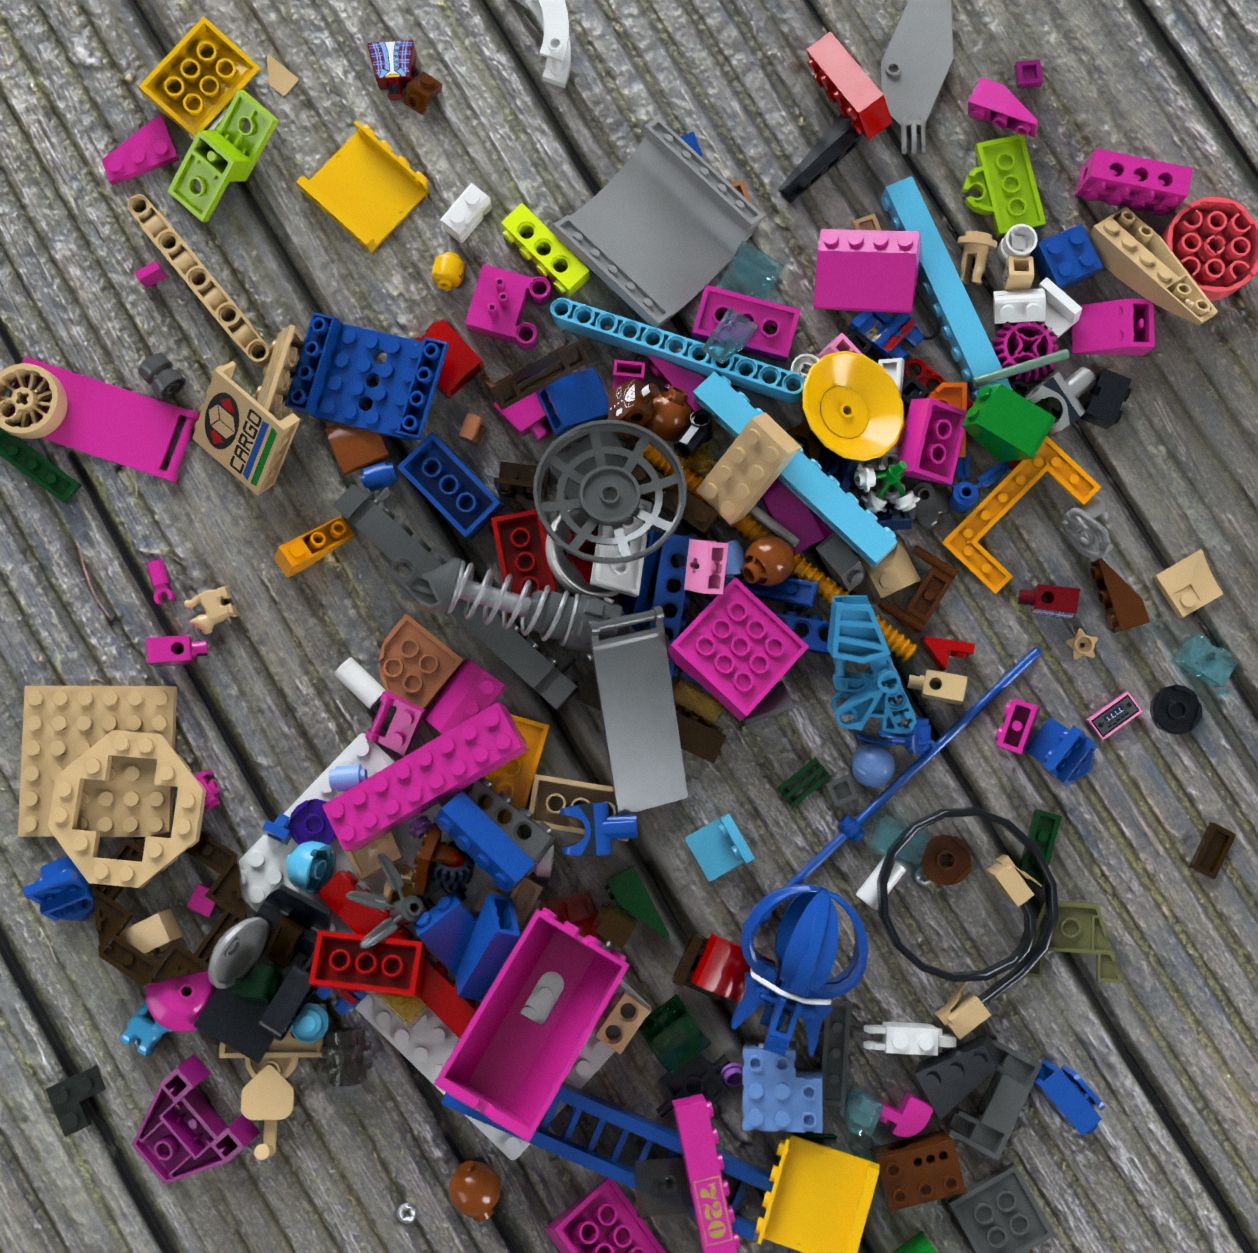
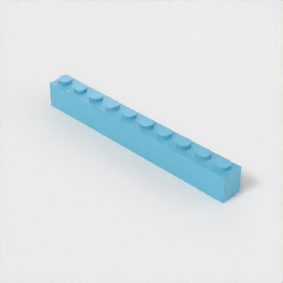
M910 176L885 187L881 196V204L883 209L888 211L892 218L891 225L893 230L920 232L922 248L918 276L921 281V290L924 296L929 298L932 304L931 310L941 323V333L952 347L951 354L955 362H959L961 366V375L964 382H967L972 390L973 402L975 403L979 391L984 386L1001 383L1012 390L1007 378L974 387L972 378L1000 370L1002 366L913 177Z
M714 371L693 391L694 401L705 411L710 412L712 418L736 439L753 417L764 412L760 408L754 409L749 404L750 400L743 392L739 391L737 393L731 387L732 384L724 375L719 376ZM801 448L777 478L868 564L875 568L896 547L898 542L895 539L896 535L888 527L883 528L877 523V517L870 510H863L858 505V499L850 492L846 494L840 488L841 485L838 480L832 475L827 476L822 472L821 465L813 458L809 460L803 454L804 450Z

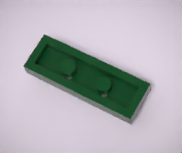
M1035 809L1028 837L1042 852L1049 866L1062 816ZM1024 847L1019 869L1034 878L1042 887L1030 879L1021 877L1028 886L1042 890L1044 881L1031 854Z

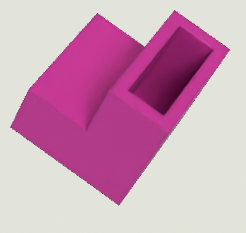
M615 360L612 389L631 379H637L644 383L645 363Z

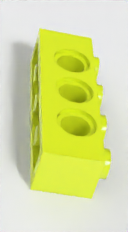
M523 203L501 222L503 237L510 244L514 242L520 248V254L527 261L531 259L536 264L537 271L543 277L548 276L553 281L554 288L560 294L565 293L570 298L590 279V270ZM525 232L533 233V236L529 239L521 237ZM541 249L550 250V253L545 256L538 254ZM559 265L567 267L564 272H557L555 268Z

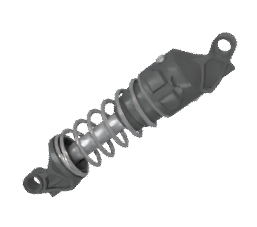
M456 557L426 574L420 573L414 563L408 558H398L391 566V580L402 590L400 599L416 603L419 608L428 614L435 612H447L449 614L455 608L458 599L465 600V619L471 618L478 604L483 605V622L485 625L491 623L497 611L501 610L502 627L504 630H508L518 615L521 616V633L524 636L528 635L531 630L537 631L542 641H546L548 638L559 640V644L562 647L587 653V657L593 659L586 622L593 620L600 622L626 616L622 606L614 604L613 599L604 598V600H600L579 593L572 597L569 596L568 590L564 594L550 591L549 585L545 586L544 591L537 590L533 592L529 598L532 585L530 579L526 581L521 595L512 593L513 577L511 573L507 575L501 589L492 587L494 575L492 568L486 572L482 584L474 582V564L470 563L463 575L465 561H461V559ZM401 566L406 567L410 574L406 577H400L396 574L395 570ZM469 602H473V605L469 611ZM488 607L493 608L492 611H491V613H490V615H489V617H488ZM507 612L512 614V616H511L510 620L508 621V623H507ZM629 625L599 632V639L634 632V630ZM665 634L666 647L668 648L669 638Z

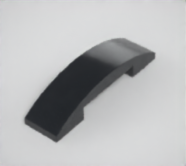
M856 329L847 337L863 355L878 363L879 359H886L873 348V343ZM904 374L901 398L903 404L910 407L911 399L924 398L930 390L912 375L908 377Z

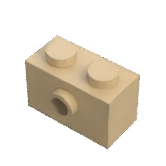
M170 908L124 929L119 936L149 957L154 956L153 950L159 948L160 952L168 948L173 940L183 935Z

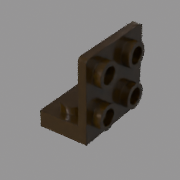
M501 461L499 478L494 477L493 483L497 491L501 492V496L515 498L516 494L525 495V499L534 501L533 485L537 466ZM547 468L542 481L541 498H546L550 468Z
M693 932L675 970L672 981L681 987L684 984L715 1000H719L721 995L699 987L691 981L709 940Z

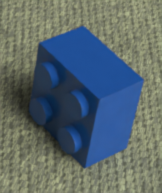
M1082 223L1038 242L1030 253L1042 280L1047 277L1061 290L1094 277L1103 267Z

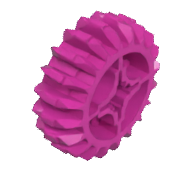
M1036 321L1010 324L1006 322L1002 329L996 332L997 338H994L992 344L996 346L993 349L995 354L998 355L997 358L1002 369L1018 364L1016 362L1019 361L1025 362L1038 358L1040 356L1037 351L1038 344L1041 346L1042 356L1056 352L1059 346L1052 343L1057 340V336L1050 337L1049 335L1052 332V328L1045 330L1043 328L1045 321L1039 325L1036 324ZM1022 333L1028 334V335L1032 336L1033 338H1028V337L1024 336ZM1008 339L1010 340V345L1013 349V354L1011 356L1009 355L1007 349ZM1032 345L1026 353L1023 351L1018 355V353L1023 349V347L1027 348L1028 346ZM1054 364L1014 375L1013 380L1014 382L1018 381L1021 377L1022 381L1026 383L1030 378L1032 381H1037L1039 375L1044 377L1048 373L1047 370H1051Z

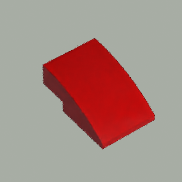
M711 933L691 981L699 987L740 1002L746 987L745 972L751 973V967L743 956L740 944ZM760 954L766 961L775 965V960Z

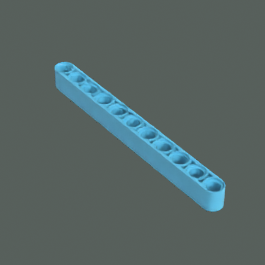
M558 298L550 306L554 324L561 329H567L570 332L621 347L647 357L652 355L708 377L715 371L719 376L724 375L728 378L732 385L787 403H798L803 398L804 379L797 373L566 298ZM561 311H567L565 315H557ZM584 318L590 319L587 323L580 322ZM608 325L613 327L612 329L607 331L603 330V328ZM628 333L636 334L632 338L625 337ZM652 340H656L659 342L658 344L653 346L648 344V342ZM673 348L682 349L679 353L671 352ZM702 355L705 359L698 361L694 357ZM719 363L728 364L726 368L717 367ZM748 370L752 374L749 376H743L740 374V372ZM766 378H772L775 380V382L768 384L763 380ZM793 385L798 387L799 390L790 391L787 387Z

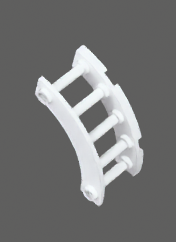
M516 0L534 14L544 34L540 49V55L547 57L543 81L565 88L571 67L569 20L565 0Z

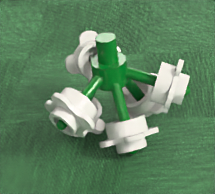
M898 446L896 453H886L884 456L878 457L880 460L878 465L880 470L875 471L873 465H864L863 461H859L855 471L854 481L858 488L864 489L865 492H869L870 487L875 486L876 479L882 478L883 480L882 487L877 489L876 493L870 491L867 497L861 496V499L866 502L864 506L874 513L887 511L884 508L887 503L885 499L889 500L891 504H896L894 509L902 510V512L911 511L916 507L915 503L920 500L919 497L914 495L913 491L905 492V486L900 482V479L903 477L902 472L907 469V464L902 460L897 463L900 451Z

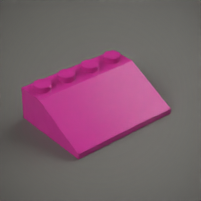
M821 229L817 252L814 309L912 313L922 248L920 232Z
M608 1177L565 1209L544 1229L560 1253H666L615 1180Z

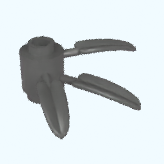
M382 853L378 854L379 863L391 889L397 891L400 900L389 904L386 903V897L373 893L350 891L346 894V897L355 903L380 911H384L386 908L390 909V917L379 924L361 941L360 948L362 949L374 946L396 931L397 925L404 926L413 923L424 913V905L420 898L416 896L404 897L401 890L404 887V882L392 861Z

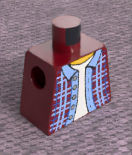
M400 40L367 43L379 89L388 90V98L390 100H401L403 98L402 89H406L407 83L414 79L417 56L414 41Z
M1037 584L1034 591L1020 589L1018 604L1032 606V614L1071 620L1077 614L1080 589ZM1041 597L1047 598L1049 604L1044 603Z

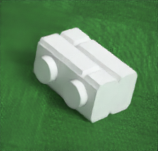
M471 183L440 219L443 230L462 244L482 221L483 216L487 215L492 209L490 197Z
M1044 288L993 291L994 323H1006V321L1009 323L1045 321L1046 295Z

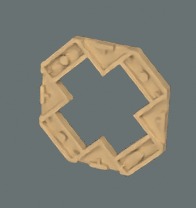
M112 730L56 775L48 828L88 883L143 888L156 874L165 870L176 861L179 855L199 842L206 789L193 775L183 758L177 754L165 735ZM113 756L157 760L154 785L178 787L171 838L146 836L142 862L97 858L101 832L77 830L84 780L109 781Z

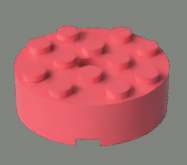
M1206 197L1191 202L1176 214L1160 235L1210 301L1230 296L1258 272V220L1254 221L1245 211L1247 208L1243 205L1222 197Z

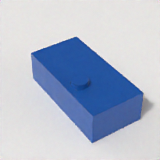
M433 432L397 466L465 538L472 540L491 521V518L495 517L506 506L461 458Z

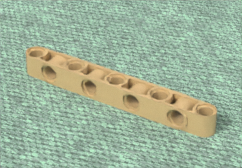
M133 195L128 200L127 206L130 213L139 222L140 227L244 354L246 353L256 366L264 369L266 363L270 362L272 355L270 347L263 340L264 338L160 211L156 210L144 195ZM146 206L144 211L139 212L140 208ZM176 242L173 248L168 249L170 243ZM206 278L202 285H197L200 279ZM236 314L233 321L227 322L229 315ZM260 351H266V354L263 358L256 359V356Z

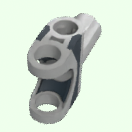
M1081 367L1066 380L1063 379L1059 371H1055L1037 383L1025 396V399L1034 404L1040 400L1045 402L1049 406L1050 414L1056 418L1047 435L1064 429L1085 413L1078 398L1096 383V377L1091 370Z

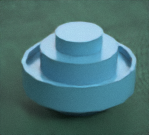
M305 1004L291 1026L293 1035L296 1039L307 1043L320 1040L329 1029V1014L324 1007L318 1004Z

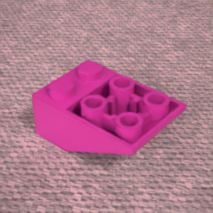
M1122 299L1079 305L1082 307L1080 319L1071 327V354L1144 356L1155 347L1154 303L1148 299Z

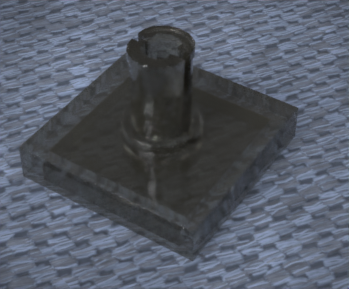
M683 1157L633 1161L637 1218L691 1213L688 1179Z

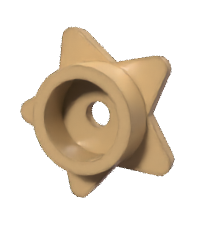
M1081 628L1078 629L1075 638L1066 641V644L1073 649V659L1077 660L1083 655L1094 658L1093 649L1098 638L1090 637Z

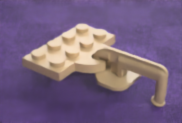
M318 1004L326 1010V1004ZM290 1028L282 1041L273 1040L259 1064L220 1042L219 1058H245L246 1069L253 1078L242 1089L241 1111L249 1120H264L263 1144L258 1145L254 1150V1156L257 1160L262 1161L275 1154L277 1120L287 1118L293 1111L294 1088L286 1079L295 1070L299 1057H324L325 1036L312 1043L302 1042L296 1039Z

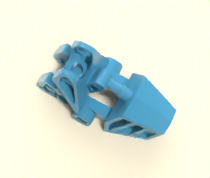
M833 595L827 650L835 663V673L832 675V681L838 692L832 697L831 705L835 711L836 722L844 728L862 730L868 718L875 717L879 718L878 727L881 731L890 733L911 732L917 723L916 717L901 684L900 676L893 666L891 653L867 595ZM847 660L862 664L868 662L870 665L862 673L845 672ZM897 696L899 703L894 704L892 697ZM847 698L844 703L836 707L835 704L838 699ZM840 715L854 716L849 722H843L839 718ZM906 717L908 723L903 725L900 721Z

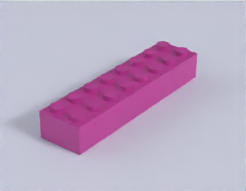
M496 702L323 804L322 807L343 851L356 852L529 751V748L507 707Z

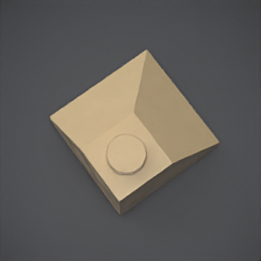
M900 536L895 538L898 541L896 547L875 568L868 564L860 555L856 556L868 575L865 580L875 601L921 581Z

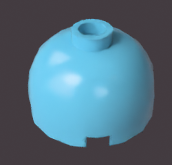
M309 841L300 844L288 855L286 859L287 876L295 888L314 895L321 890L319 886L323 881H329L335 863V855L330 853V850L333 849L332 846Z

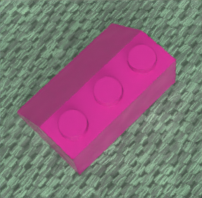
M933 398L911 399L897 463L902 460L907 464V469L902 472L903 475L915 479L952 485L965 430L961 425L966 418L967 411Z
M466 658L423 718L444 734L495 704L507 686L469 658Z

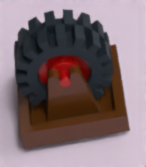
M435 822L431 831L425 832L422 840L423 850H417L414 864L418 865V867H415L411 882L415 883L413 894L424 896L429 881L434 882L436 880V886L440 887L443 884V889L448 890V886H452V890H456L458 885L460 888H463L465 883L469 884L473 877L475 861L465 851L454 845V841H450L449 845L446 842H441L443 831L440 830Z

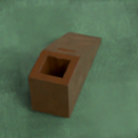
M1102 558L1091 562L1090 574L1092 579L1097 582L1099 588L1098 598L1105 607L1107 613L1105 616L1106 623L1113 633L1150 623L1143 599Z

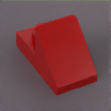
M928 636L920 638L921 646L940 671L947 669L949 653H951L950 657L966 659V655L974 654L975 643Z

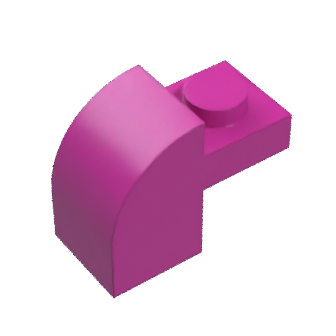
M908 1091L905 1092L898 1109L875 1097L870 1105L876 1113L874 1117L886 1124H889L891 1121L888 1128L894 1135L900 1137H910L921 1132L927 1125L934 1110L929 1102Z

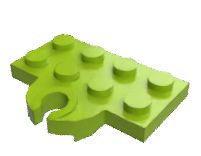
M1018 134L976 143L974 148L979 167L974 168L968 174L962 187V193H967L970 189H977L981 197H967L964 201L966 206L980 215H992L997 238L1005 236L1008 230L1017 224L1029 225L1034 230L1044 228L1046 220L1024 136Z

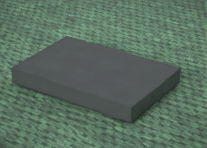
M599 432L602 447L615 446L624 448L614 432ZM590 436L558 455L557 458L568 465L579 454L592 449ZM604 455L607 466L623 468L628 458L617 455ZM593 457L583 462L575 471L586 476L597 468L595 458ZM549 465V468L559 482L562 473ZM568 479L564 492L569 500L579 498L580 485Z

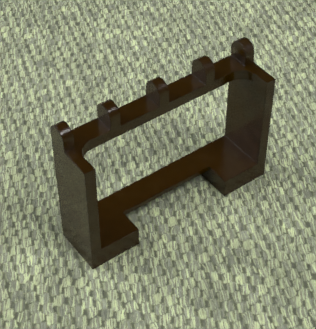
M565 329L562 331L566 340L565 345L559 347L554 352H549L547 356L533 364L529 363L522 370L512 375L509 374L496 383H492L485 373L482 374L481 378L490 396L501 410H504L589 363L590 361L579 339Z

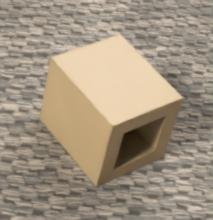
M1008 256L1003 272V291L1031 288L1035 276L1032 256Z

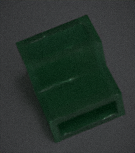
M256 964L252 979L236 978L231 994L245 1003L269 1006L278 992L282 974L271 966Z

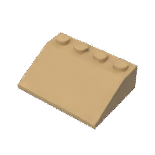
M289 325L278 333L277 340L272 342L270 362L266 363L263 370V384L258 387L256 392L257 402L279 421L291 415L293 410L286 407L285 403L305 340L294 325Z

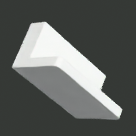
M1046 277L1039 283V288H1044L1046 295L1044 327L1046 329L1052 328L1051 333L1059 338L1079 321L1082 307Z

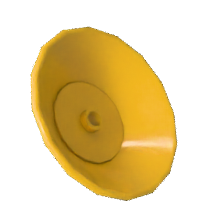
M840 351L823 356L810 368L803 384V410L810 429L826 448L846 459L868 461L884 456L897 444L904 426V404L896 383L881 365L863 354Z

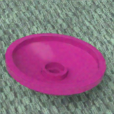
M208 971L147 985V1007L152 1017L167 1029L178 1032L197 1030L194 1024L217 987L209 981ZM188 986L192 989L190 996L182 995L181 990L183 987Z

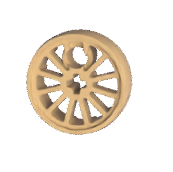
M27 363L15 364L0 372V428L18 438L38 439L49 435L60 426L67 412L68 399L62 383L55 375L40 366ZM26 376H30L28 387L25 381ZM41 376V377L43 378V380H42V382L37 386L38 378ZM18 380L20 388L15 389L12 384ZM49 387L50 391L44 393V391ZM8 389L13 392L12 397H5ZM52 398V400L50 401V403H49V402H43V401H45V400H48V399ZM15 406V413L8 417L11 412L10 408ZM43 407L50 408L47 414L42 410ZM37 413L43 416L42 420L39 421Z

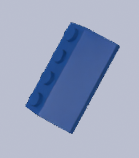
M463 791L459 792L443 806L434 819L440 830L447 833L456 842L457 846L462 851H465L475 861V864L484 870L493 879L494 883L506 893L516 888L536 864Z

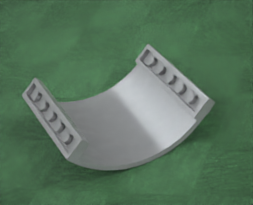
M658 117L644 125L640 132L645 136L609 183L583 207L572 215H567L553 223L550 229L564 245L650 326L659 328L679 313L704 290L705 285H709L737 254L764 218V215Z

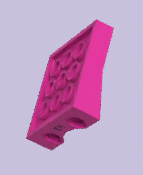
M735 577L723 589V594H718L667 648V654L671 661L699 682L739 721H742L809 646Z

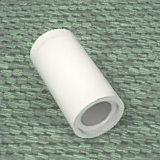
M352 657L343 662L334 673V676L369 709L374 708L380 702L382 693L386 691Z
M884 858L855 894L874 910L878 908L877 878ZM896 861L887 883L888 894L906 871Z

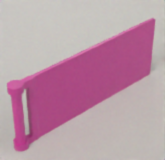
M28 357L24 358L22 363L40 366L55 375L62 383L67 394L68 407L65 418L56 430L41 439L173 483L177 482L178 475L176 474L196 421L199 420L200 413ZM30 376L25 377L27 387L29 385ZM41 376L38 378L37 386H38V385L42 382V380H43V378H42ZM18 380L14 383L13 387L15 389L20 388ZM48 387L44 393L50 391V388ZM50 398V399H48V400H45V401H43V402H49V403H50V401L52 400V398ZM15 406L10 408L11 412L8 417L15 413ZM45 407L42 408V410H43L46 414L48 413V411H49V409H50V408H45ZM37 413L39 421L42 420L43 416ZM181 416L186 417L168 469L163 471L161 469Z

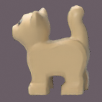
M224 586L216 590H206L191 600L184 602L186 608H193L201 603L206 611V614L198 615L189 622L194 625L197 631L203 632L205 635L210 634L216 623L222 622L228 617L239 616L235 605H232V603L224 605L225 599L232 598L229 588Z

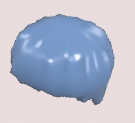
M873 743L864 744L853 753V776L863 786L871 788L883 786L892 779L895 772L894 757L881 745Z

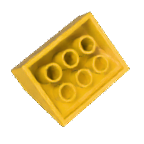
M203 16L138 87L148 101L195 138L198 130H205L233 100L237 90L243 89L261 68Z

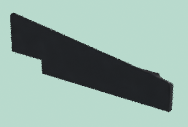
M841 114L779 187L778 191L790 204L859 144L862 134L858 135L851 125L852 120L849 117L845 119Z

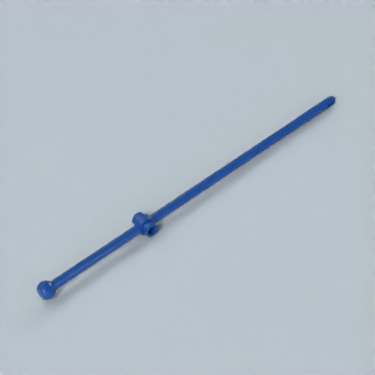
M1033 648L935 742V747H930L929 750H926L925 754H922L856 818L852 819L849 815L844 816L837 823L841 828L840 833L783 887L801 884L847 839H851L854 843L861 840L865 835V832L861 829L862 825L1041 655V649ZM775 906L770 911V913L762 920L761 924H766L770 921L772 916L771 912L777 906Z

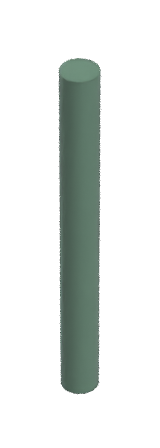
M1067 349L974 377L972 378V383L976 388L1069 358V351Z

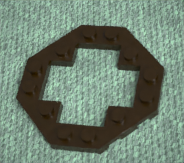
M202 830L199 842L188 848L186 852L220 874L205 897L225 909V911L195 953H192L173 940L158 962L119 936L135 915L115 901L124 887L102 884L91 885L92 896H94L96 910H94L96 931L99 936V957L142 986L207 972L212 952L219 939L230 928L247 919L238 854ZM171 832L157 834L151 837L171 838ZM145 839L123 842L111 859L142 862Z

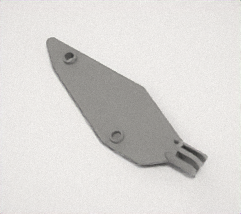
M909 0L881 61V92L885 97L891 118L901 127L902 154L907 152V136H910V153L916 154L917 135H920V154L926 152L925 124L953 61L951 0Z

